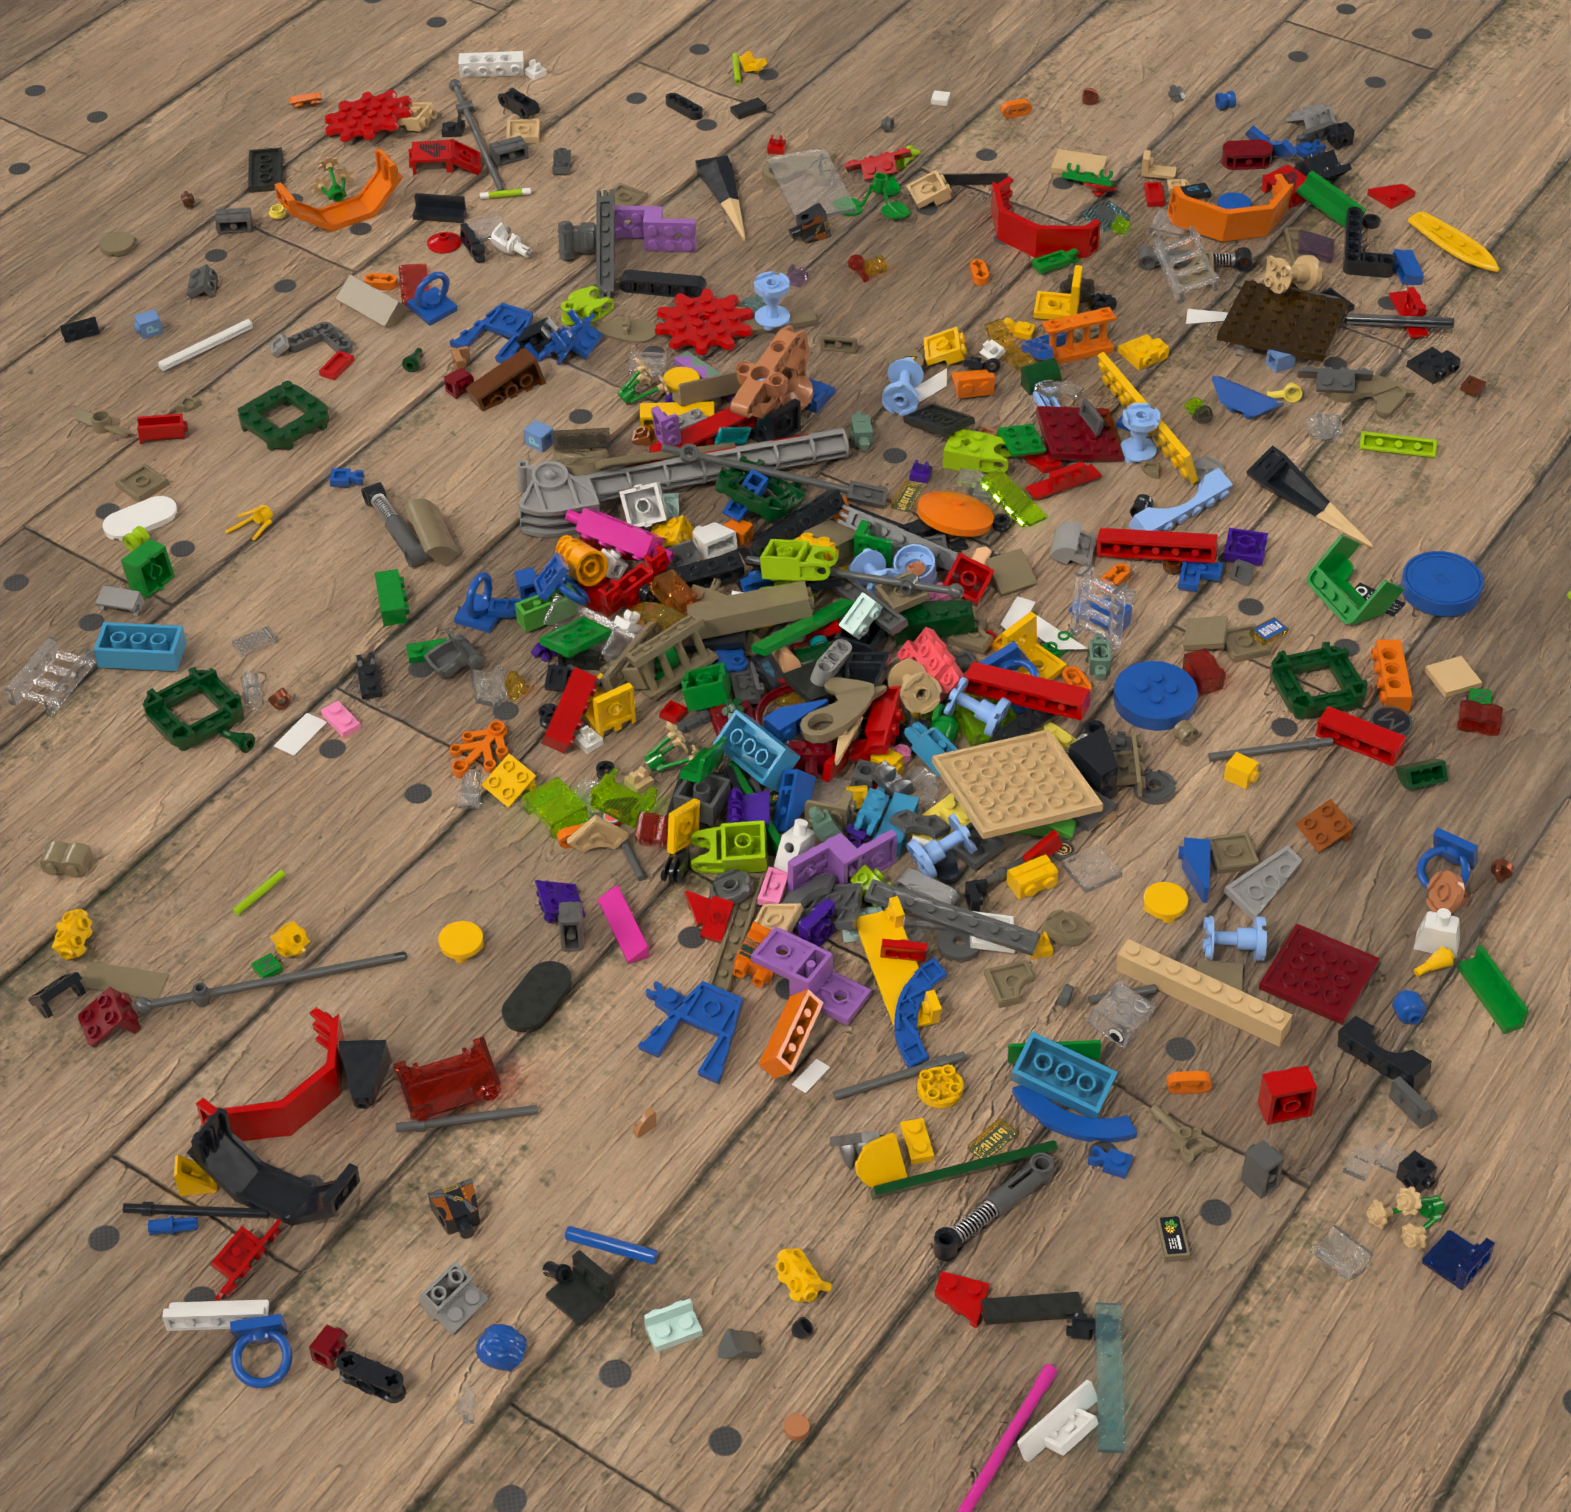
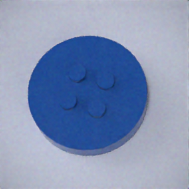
M1430 551L1418 554L1406 563L1400 586L1405 589L1402 592L1404 598L1416 609L1431 615L1447 617L1461 615L1472 610L1480 601L1484 580L1479 568L1467 558L1451 552Z
M1145 661L1133 664L1119 674L1115 682L1113 702L1118 714L1128 723L1146 730L1162 731L1173 729L1180 721L1189 720L1192 717L1196 708L1198 692L1195 681L1182 668L1161 661Z

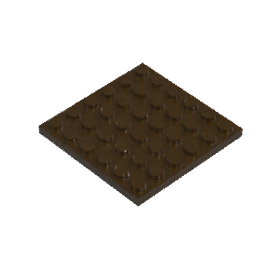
M1245 280L1217 333V340L1267 351L1268 349L1291 354V356L1324 362L1349 309L1350 301L1342 298L1311 294L1307 291H1296L1291 288L1282 294L1274 293L1265 284L1257 283L1253 280Z

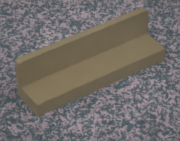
M736 371L681 383L678 385L679 391L672 393V400L680 406L735 394L742 385L738 382Z

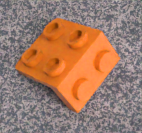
M985 369L952 373V380L958 398L994 395V373H988Z

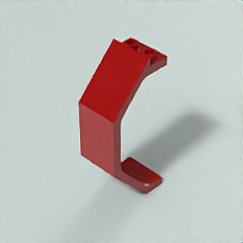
M1007 177L998 184L992 182L991 214L998 240L1034 258L1062 249L1067 252L1073 248L1079 251V254L1075 255L1077 258H1088L1099 250L1101 221L1094 219L1084 226L1038 225L1009 211L1012 208V205L1009 204L1010 198L1013 196V190L1010 189V184L1013 183L1012 178Z
M317 1007L310 1012V1015L315 1018V1022L312 1024L313 1030L319 1035L315 1040L328 1050L327 1060L319 1070L287 1096L278 1101L222 1108L227 1110L231 1130L241 1141L292 1136L340 1096L343 1060L339 1041L345 1040L339 1014L333 1018L328 1012H323ZM205 1098L200 1099L196 1103L202 1127L206 1124L208 1117L213 1115L218 1109Z

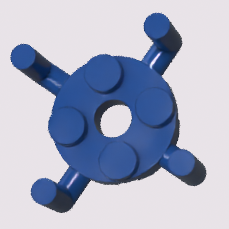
M570 309L567 314L575 325L567 328L563 325L559 328L558 332H552L550 334L551 342L545 344L540 353L536 351L530 342L524 346L538 362L547 356H552L550 353L553 351L555 354L561 350L566 351L567 346L571 343L570 337L573 335L575 338L576 333L584 327V323L573 309Z

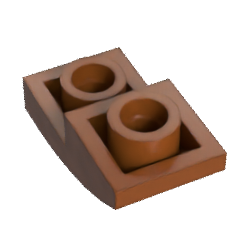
M651 425L641 426L633 430V444L651 446L659 442Z

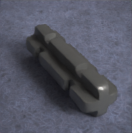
M704 709L699 712V715L694 714L682 720L683 723L678 722L675 725L684 734L685 730L688 732L702 725L701 722L706 723L710 721L711 715Z

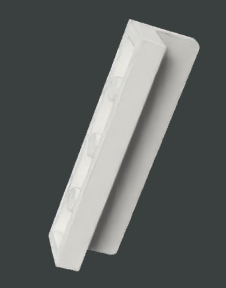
M269 1300L172 1302L169 1304V1308L163 1310V1321L167 1331L230 1329V1321L268 1316L270 1304Z

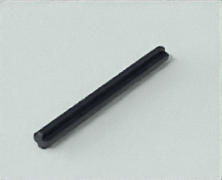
M1346 314L1345 324L1452 329L1455 323L1454 318L1372 314Z

